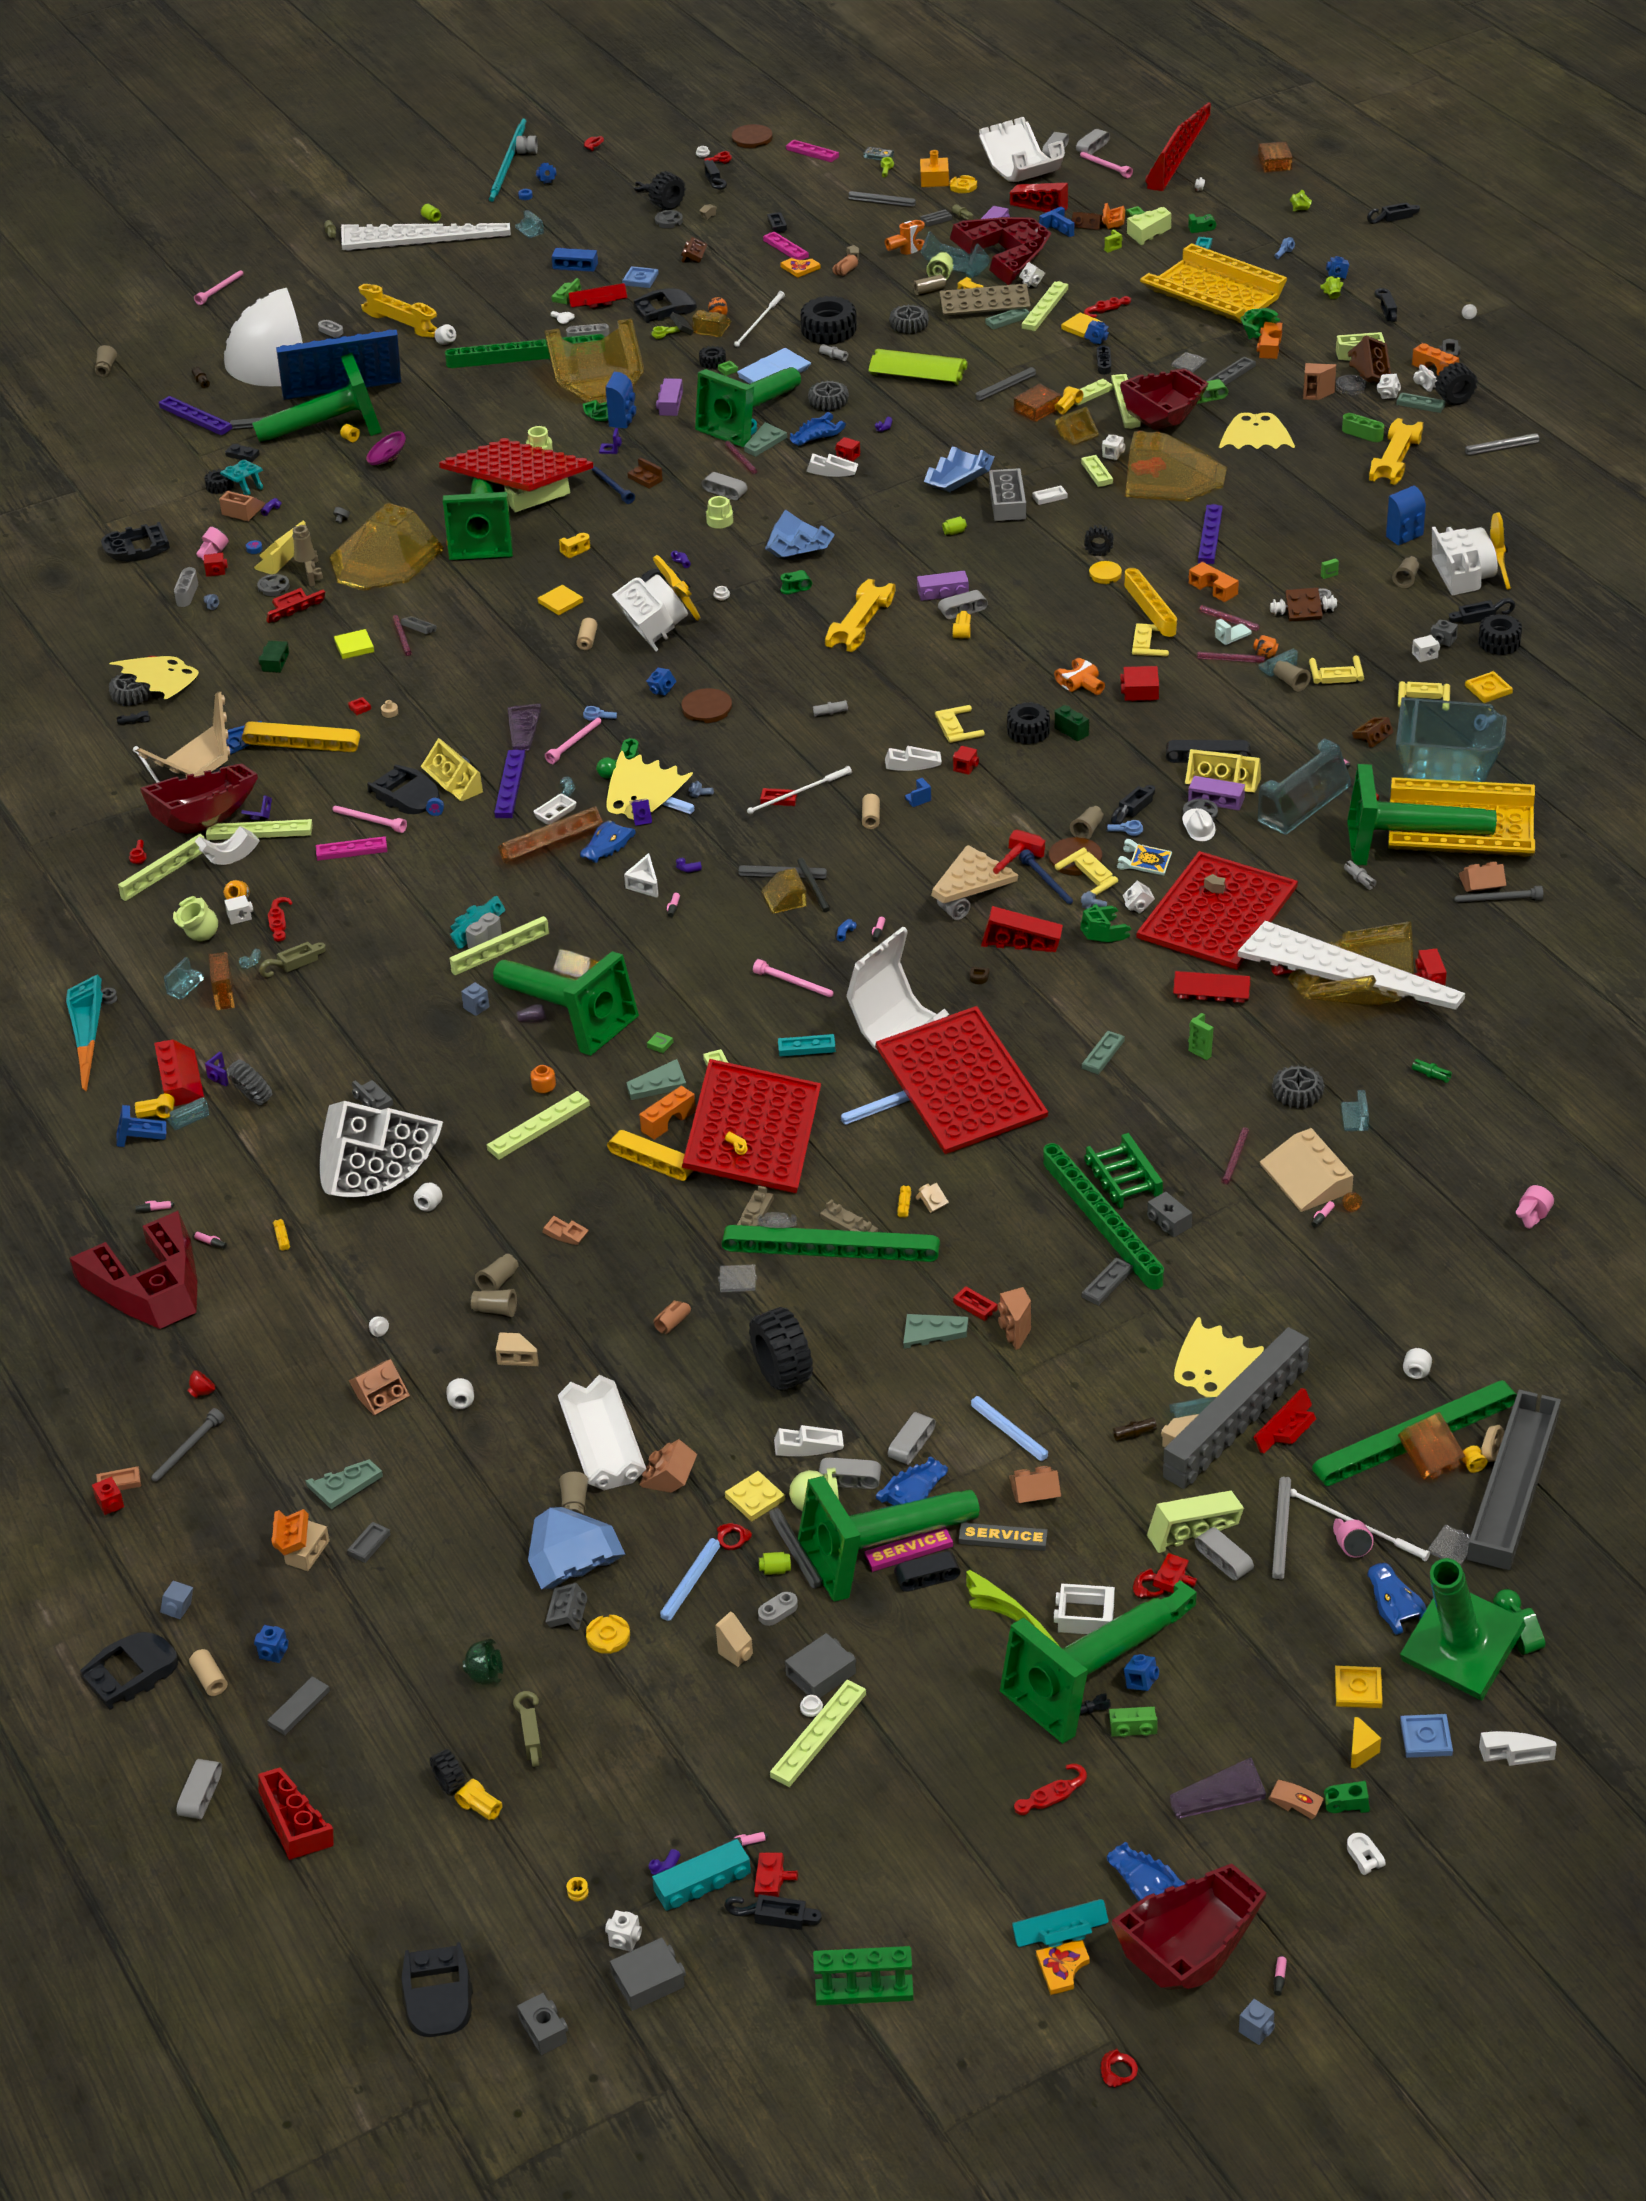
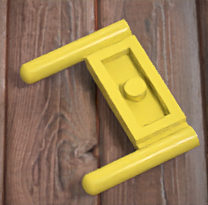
M1136 624L1132 655L1161 657L1169 655L1168 650L1150 649L1152 631H1159L1154 624Z
M1357 655L1353 657L1354 666L1320 668L1318 670L1316 660L1314 658L1309 660L1315 684L1320 682L1322 684L1356 682V680H1364L1360 659Z
M1403 681L1399 683L1398 707H1404L1405 695H1407V697L1429 699H1441L1443 697V709H1449V684L1442 686V683L1408 682L1406 684Z
M970 705L935 712L937 721L949 743L983 737L985 735L984 730L963 733V729L955 715L970 712L972 710Z
M1084 847L1055 864V869L1060 870L1075 862V865L1098 886L1091 890L1096 896L1118 883L1117 877H1113V874L1090 852H1087Z

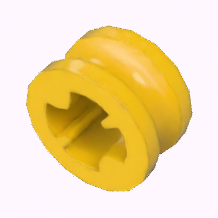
M574 1877L567 1882V1893L571 1900L578 1902L588 1896V1885L584 1878Z

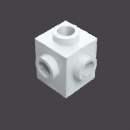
M1028 262L1019 277L1023 279V284H1027L1028 287L1032 285L1036 288L1045 272Z
M1397 374L1382 375L1377 385V391L1382 399L1397 398L1398 391L1401 388Z
M1108 435L1106 440L1102 442V457L1117 460L1121 453L1125 451L1124 437Z
M1136 881L1122 895L1126 902L1125 906L1130 911L1134 910L1139 914L1155 900L1150 889L1139 881Z
M615 1911L612 1919H608L605 1932L608 1933L609 1946L630 1952L633 1951L636 1941L640 1939L642 1932L637 1915L631 1912Z

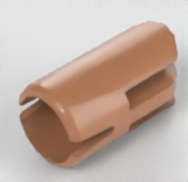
M853 254L847 255L833 266V273L841 276L846 275L858 266L857 257Z
M674 1300L654 1318L655 1328L661 1333L665 1332V1334H668L690 1313L691 1307L687 1303Z

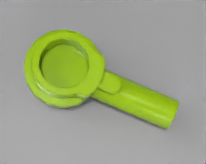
M884 157L880 162V166L883 168L882 177H887L888 170L894 166L893 159L890 157Z
M657 326L653 328L652 336L656 339H662L666 334L680 332L677 326L670 328Z

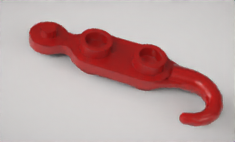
M1124 296L1121 299L1112 297L1110 300L1098 301L1094 306L1086 308L1084 314L1095 318L1097 317L1096 314L1089 313L1095 311L1104 313L1106 310L1118 309L1121 304L1127 305L1131 303V298L1128 296Z
M287 897L274 899L268 913L270 930L274 932L273 939L275 941H283L286 938L284 932L286 929L285 916L278 904L288 902L292 905L291 899Z
M1078 1764L1066 1765L1065 1768L1067 1770H1077L1079 1776L1072 1780H1057L1033 1791L1029 1799H1020L1015 1802V1812L1019 1815H1026L1032 1808L1043 1809L1068 1798L1077 1787L1085 1783L1087 1779L1085 1768Z

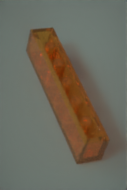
M595 806L506 841L499 845L498 849L504 863L594 828L603 821Z

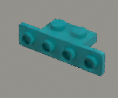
M494 896L485 905L469 907L466 910L467 913L455 919V923L450 926L453 931L450 936L457 948L461 949L467 944L466 929L469 925L478 922L486 913L491 912L500 916L505 911L498 896Z
M1099 1899L1013 1922L1012 1928L1018 1947L1040 1941L1045 1945H1049V1947H1056L1062 1945L1063 1941L1067 1939L1078 1941L1086 1938V1934L1092 1933V1927L1106 1924L1109 1920L1104 1900Z

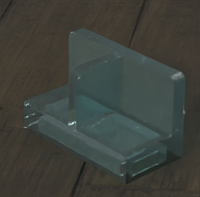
M529 210L523 211L524 219L521 220V223L515 225L516 229L528 238L543 234V221Z
M187 957L164 976L167 994L181 1000L204 979L203 973L191 969L190 961Z

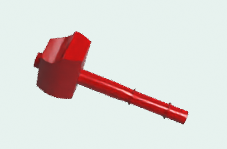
M1018 829L1014 830L1009 837V849L1012 850L1005 855L1003 860L997 863L993 868V872L998 874L1004 870L1006 865L1026 849L1030 850L1034 856L1044 857L1046 840L1036 834Z

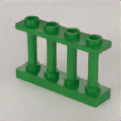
M1129 1133L1121 1135V1144L1112 1149L1095 1154L1091 1146L1086 1147V1155H1084L1086 1165L1091 1167L1095 1178L1100 1180L1102 1188L1105 1191L1107 1190L1111 1201L1116 1203L1119 1209L1124 1207L1125 1197L1147 1190L1151 1191L1155 1197L1163 1193L1162 1179ZM1119 1154L1126 1155L1127 1159L1105 1166L1100 1161ZM1128 1166L1134 1167L1136 1170L1114 1178L1109 1174V1172ZM1137 1178L1145 1182L1124 1190L1118 1187V1184Z
M910 1946L820 1950L813 1952L814 1974H822V1979H815L816 2006L914 2001L912 1975H905V1970L912 1969ZM895 1970V1975L881 1976L880 1971ZM856 1972H871V1977H856ZM846 1973L847 1978H832V1974Z

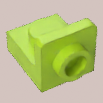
M1111 230V235L1105 237L1104 251L1107 253L1122 248V234L1116 230Z

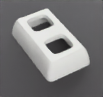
M559 794L534 810V814L537 819L550 826L575 809L576 801L563 794ZM561 806L565 807L560 812L556 810Z

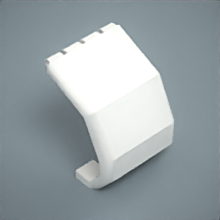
M1024 117L1014 119L1015 125H1013L1012 120L990 126L991 132H989L988 127L979 129L980 135L978 136L992 168L1008 182L1022 181L1059 170L1065 154L1063 141L1048 144L1051 158L1047 157L1041 152L1028 121L1025 122Z
M901 927L855 963L846 996L861 1033L876 1050V1041L949 1015L945 1008L938 1014L928 1010L913 995L900 963L908 933L905 927Z

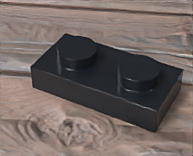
M781 212L767 214V220L773 232L780 233L787 230V224Z
M232 444L225 451L226 457L247 460L249 462H253L260 455L259 449L239 444Z

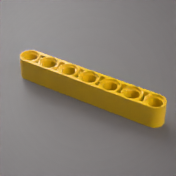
M1126 569L1124 586L1162 635L1167 637L1176 635L1177 617L1138 569Z
M247 722L242 734V740L251 745L355 752L358 748L360 733L353 729Z

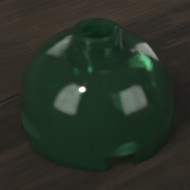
M493 1639L482 1640L471 1645L465 1655V1660H463L464 1672L468 1673L474 1682L481 1685L498 1683L501 1681V1679H498V1673L503 1674L501 1653L499 1649L495 1650L492 1645L496 1644Z

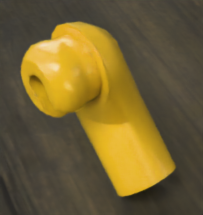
M729 1131L725 1140L733 1144L737 1154H745L747 1152L745 1139Z

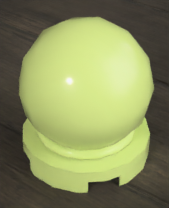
M191 896L180 902L179 905L181 907L177 913L174 911L173 919L179 927L184 929L189 938L195 941H205L216 934L218 919L214 911L208 908L203 898Z
M827 1468V1474L825 1473L824 1475L818 1471L811 1470L798 1474L793 1479L789 1492L795 1507L803 1511L808 1479L820 1476L826 1478L839 1499L836 1477L832 1478V1474L836 1473V1469Z

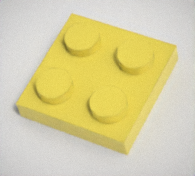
M757 1471L725 1491V1498L752 1522L784 1502L785 1494Z

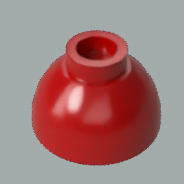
M198 1370L192 1372L189 1379L190 1388L188 1389L192 1396L197 1398L199 1395L205 1396L216 1390L214 1383Z

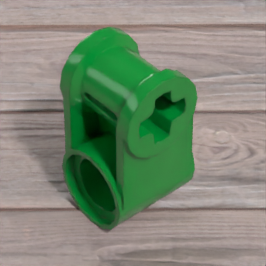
M803 570L784 573L780 577L782 581L780 591L783 594L789 595L800 591H807L812 586V580Z

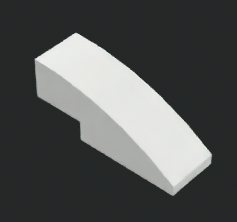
M812 454L806 472L833 477L855 475L858 464L829 454L828 458Z
M907 746L905 751L889 748L885 757L886 769L897 771L922 770L939 766L942 763L940 752Z
M801 1425L799 1431L779 1428L774 1439L775 1452L779 1456L819 1455L841 1450L844 1447L842 1431Z
M1496 1731L1481 1733L1479 1748L1484 1762L1507 1759L1509 1766L1555 1760L1557 1745L1555 1741L1535 1735Z

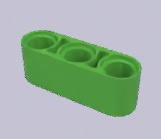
M1219 379L1206 381L1209 383L1208 387L1197 404L1225 398L1228 395L1227 387Z
M1346 413L1343 415L1342 431L1372 442H1381L1384 436V424L1360 415Z

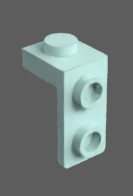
M1222 619L1216 621L1215 637L1225 645L1251 634V630L1243 624L1231 628Z

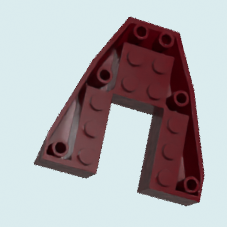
M999 217L965 220L953 224L949 239L968 254L997 243L1006 248L1007 251L993 256L989 271L1004 283L1010 285L1021 274L1027 263H1031L1050 237L1051 232L1032 217Z
M179 1211L142 1226L146 1244L157 1257L160 1264L130 1277L111 1248L104 1242L69 1258L73 1275L83 1288L121 1312L159 1329L196 1313L198 1280L191 1239Z

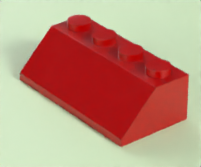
M1175 971L1173 994L1177 995L1179 999H1188L1189 996H1196V1000H1207V997L1215 998V1001L1226 1002V999H1234L1233 1002L1245 1003V1000H1249L1251 978L1250 976Z
M173 1039L154 1043L164 1094L173 1096L174 1106L204 1101L205 1098L195 1050Z

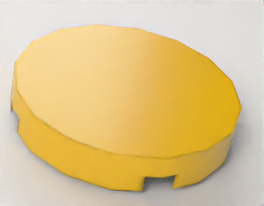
M961 175L960 178H952L949 186L953 192L969 193L977 188V180L975 181V178L971 176Z
M1100 561L1090 567L1089 575L1094 582L1109 584L1110 581L1114 583L1121 578L1122 569L1117 563Z
M616 1615L595 1618L586 1629L588 1645L599 1653L611 1654L620 1651L630 1640L628 1623L622 1617Z

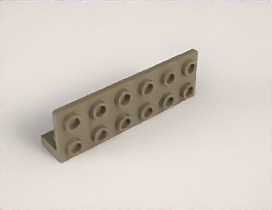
M1027 284L940 291L939 304L942 307L943 315L1030 308Z

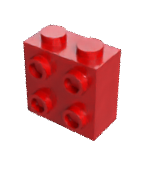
M1157 666L1124 667V674H1120L1121 694L1125 695V701L1159 700Z
M1437 948L1419 950L1418 958L1415 959L1417 973H1414V975L1445 986L1447 972Z

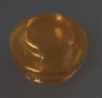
M1349 1192L1343 1197V1207L1349 1212L1358 1210L1362 1205V1198L1358 1193Z

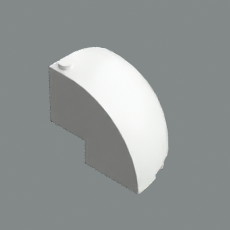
M287 288L271 292L263 299L259 298L254 305L247 307L242 312L239 320L233 324L230 336L226 341L224 363L227 372L234 378L252 385L281 386L276 347L303 343Z
M347 1101L329 1105L320 1153V1179L323 1190L329 1195L358 1197L373 1195L393 1188L410 1177L422 1162L428 1158L429 1152L439 1137L443 1122L390 1108L379 1110Z

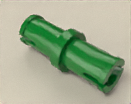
M1418 1058L1415 1059L1417 1064L1413 1063L1412 1070L1426 1074L1428 1078L1434 1077L1446 1083L1450 1081L1447 1077L1451 1079V1071L1442 1069L1435 1063L1429 1064Z

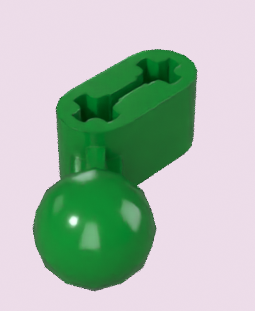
M632 738L624 740L620 752H624L626 759L631 760L638 756L637 740ZM606 757L598 761L596 770L599 776L610 779L616 768L617 759L614 760Z
M1503 1589L1496 1593L1493 1604L1525 1620L1526 1627L1516 1642L1519 1652L1525 1655L1545 1648V1639L1534 1611L1531 1608L1521 1610V1600L1515 1591Z

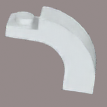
M239 826L234 835L223 843H212L198 836L195 842L200 847L199 850L210 862L226 865L246 857L260 840L251 831Z

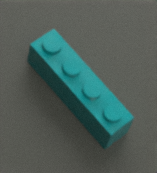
M735 1839L652 1876L654 1892L666 1911L680 1907L683 1903L694 1898H700L712 1890L720 1889L726 1884L742 1879L750 1874V1859L738 1839Z

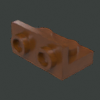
M1073 212L1072 222H1074V227L1100 229V221H1102L1103 214Z
M692 237L690 242L687 241L681 253V256H683L681 261L684 262L686 257H689L691 260L700 263L707 244Z
M641 457L638 459V467L627 473L629 479L649 489L663 481L662 468Z
M1373 717L1354 730L1352 735L1354 739L1367 740L1369 747H1374L1391 735L1393 729L1389 717Z

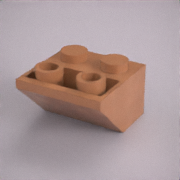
M1305 364L1303 399L1320 400L1335 393L1336 364Z
M227 491L219 498L222 515L244 521H249L265 505L264 502L254 497Z
M1497 862L1486 863L1482 867L1479 864L1469 865V867H1465L1464 871L1459 873L1466 892L1506 886L1503 864L1497 865Z
M1023 1287L1000 1293V1302L998 1303L1000 1311L998 1322L1000 1328L1006 1331V1338L1009 1343L1012 1342L1015 1350L1020 1349L1031 1330V1300Z
M391 1359L383 1361L349 1380L358 1399L373 1415L410 1396Z
M679 1439L673 1443L666 1444L664 1448L654 1451L649 1456V1464L642 1473L643 1478L640 1486L670 1493L685 1485L697 1454Z
M1035 1467V1472H1030L1027 1469L1016 1470L1014 1475H1009L1017 1503L1061 1496L1058 1472L1051 1469V1467Z

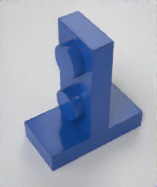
M1059 207L1039 216V223L1047 229L1053 227L1069 237L1074 236V222L1065 218V208Z
M122 1105L116 1133L117 1146H125L126 1136L165 1140L166 1121L130 1118V1106Z

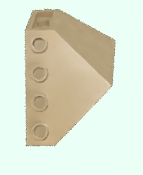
M221 692L215 694L213 726L167 759L160 758L141 748L135 750L139 753L138 756L147 760L149 758L155 764L167 767L174 773L194 774V777L204 775V771L211 770L212 772L228 761V756H230V748L226 744L228 730L225 729L224 722H227L226 712H223V705H225L224 695H221Z

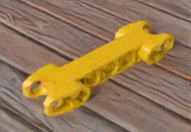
M363 284L358 287L360 294L367 299V302L361 304V309L374 318L387 316L414 327L415 334L419 336L435 337L437 327L430 320L437 317V314L428 305L423 303L410 305L383 294L382 287L377 285Z
M1397 418L1391 424L1388 432V440H1391L1382 459L1373 458L1369 473L1370 481L1386 477L1391 480L1390 484L1396 485L1402 479L1405 471V463H1402L1411 443L1420 444L1424 422L1405 425L1402 423L1403 419Z
M868 579L861 584L856 593L857 602L841 624L833 622L830 625L825 638V646L833 647L836 644L845 643L847 646L846 651L853 652L865 639L866 632L864 628L880 606L888 608L891 605L896 591L895 584L888 583L884 587H876L874 579Z

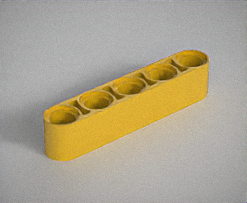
M619 1130L607 1143L609 1151L614 1155L675 1179L684 1181L693 1172V1170L682 1168L685 1154L630 1132Z

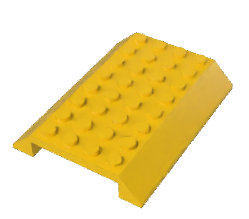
M1192 243L1183 249V260L1163 274L1156 276L1148 273L1140 278L1142 284L1155 292L1187 302L1190 305L1198 306L1204 310L1225 316L1228 319L1236 320L1239 323H1242L1240 317L1246 311L1266 308L1275 302L1287 281V277Z
M1392 777L1390 802L1496 810L1497 822L1494 835L1389 830L1388 848L1396 850L1533 856L1535 854V785Z

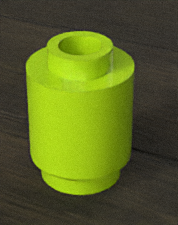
M425 204L422 207L421 215L431 222L440 220L441 213L439 209L430 204Z
M960 516L946 520L942 523L944 534L951 536L965 532L967 524L965 519H962Z
M784 1552L763 1553V1558H759V1570L763 1571L764 1575L785 1574L786 1571H791L790 1554H784Z

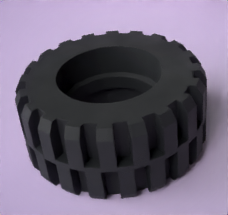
M817 297L810 300L809 303H805L801 309V332L807 340L813 343H823L825 345L842 343L850 339L857 330L856 308L849 300H844L842 297Z
M778 1307L754 1316L749 1323L750 1342L757 1364L760 1366L761 1372L765 1376L766 1381L770 1383V1386L782 1391L808 1381L813 1372L811 1351L808 1347V1341L804 1336V1331L800 1327L797 1318L794 1317V1314L787 1308Z

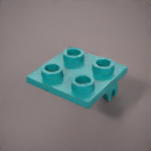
M247 460L239 461L238 464L228 466L220 472L221 475L239 482L243 493L247 494V496L251 494L245 481V477L251 475L257 489H263V484L258 475L263 469Z

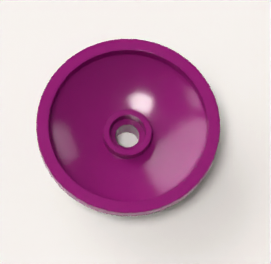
M397 431L382 438L367 454V462L370 465H381L394 461L403 449L406 440L405 434Z

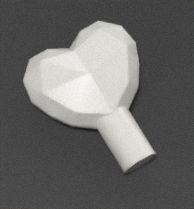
M551 312V316L557 318L560 324H567L575 318L574 314L570 312Z

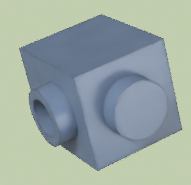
M473 983L461 991L463 1008L473 1015L477 1016L490 1007L488 992L479 984Z
M172 1581L163 1594L160 1613L181 1619L191 1605L193 1587Z
M1255 1999L1240 2014L1239 2033L1258 2045L1275 2028L1274 2011Z

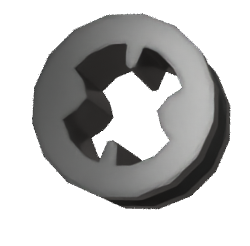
M105 988L101 990L103 993V1004L109 1005L116 1002L117 993L115 989Z

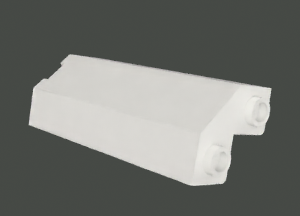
M598 1375L587 1388L570 1382L558 1394V1398L583 1471L588 1477V1484L602 1490H607L633 1483L646 1470L615 1381Z

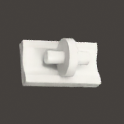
M1420 365L1419 371L1415 372L1413 380L1416 384H1421L1427 391L1431 392L1432 388L1436 387V377L1431 370H1428L1424 365Z

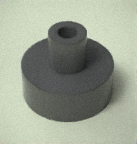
M335 507L333 512L337 516L335 521L342 523L343 519H348L350 512L343 508Z

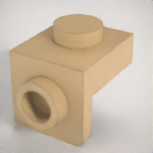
M937 1183L931 1186L929 1184L922 1186L916 1196L917 1200H923L930 1213L949 1203Z

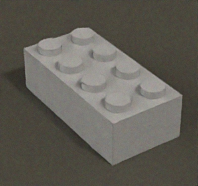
M1021 469L989 470V488L994 521L1026 519V500Z

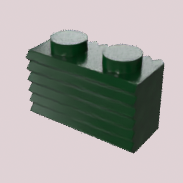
M267 642L266 646L263 647L262 656H259V665H261L263 672L272 671L273 673H280L290 653L288 642Z
M1063 705L1055 710V729L1062 731V733L1067 734V736L1072 737L1076 741L1089 736L1090 719L1083 716L1082 713L1072 710L1067 705Z

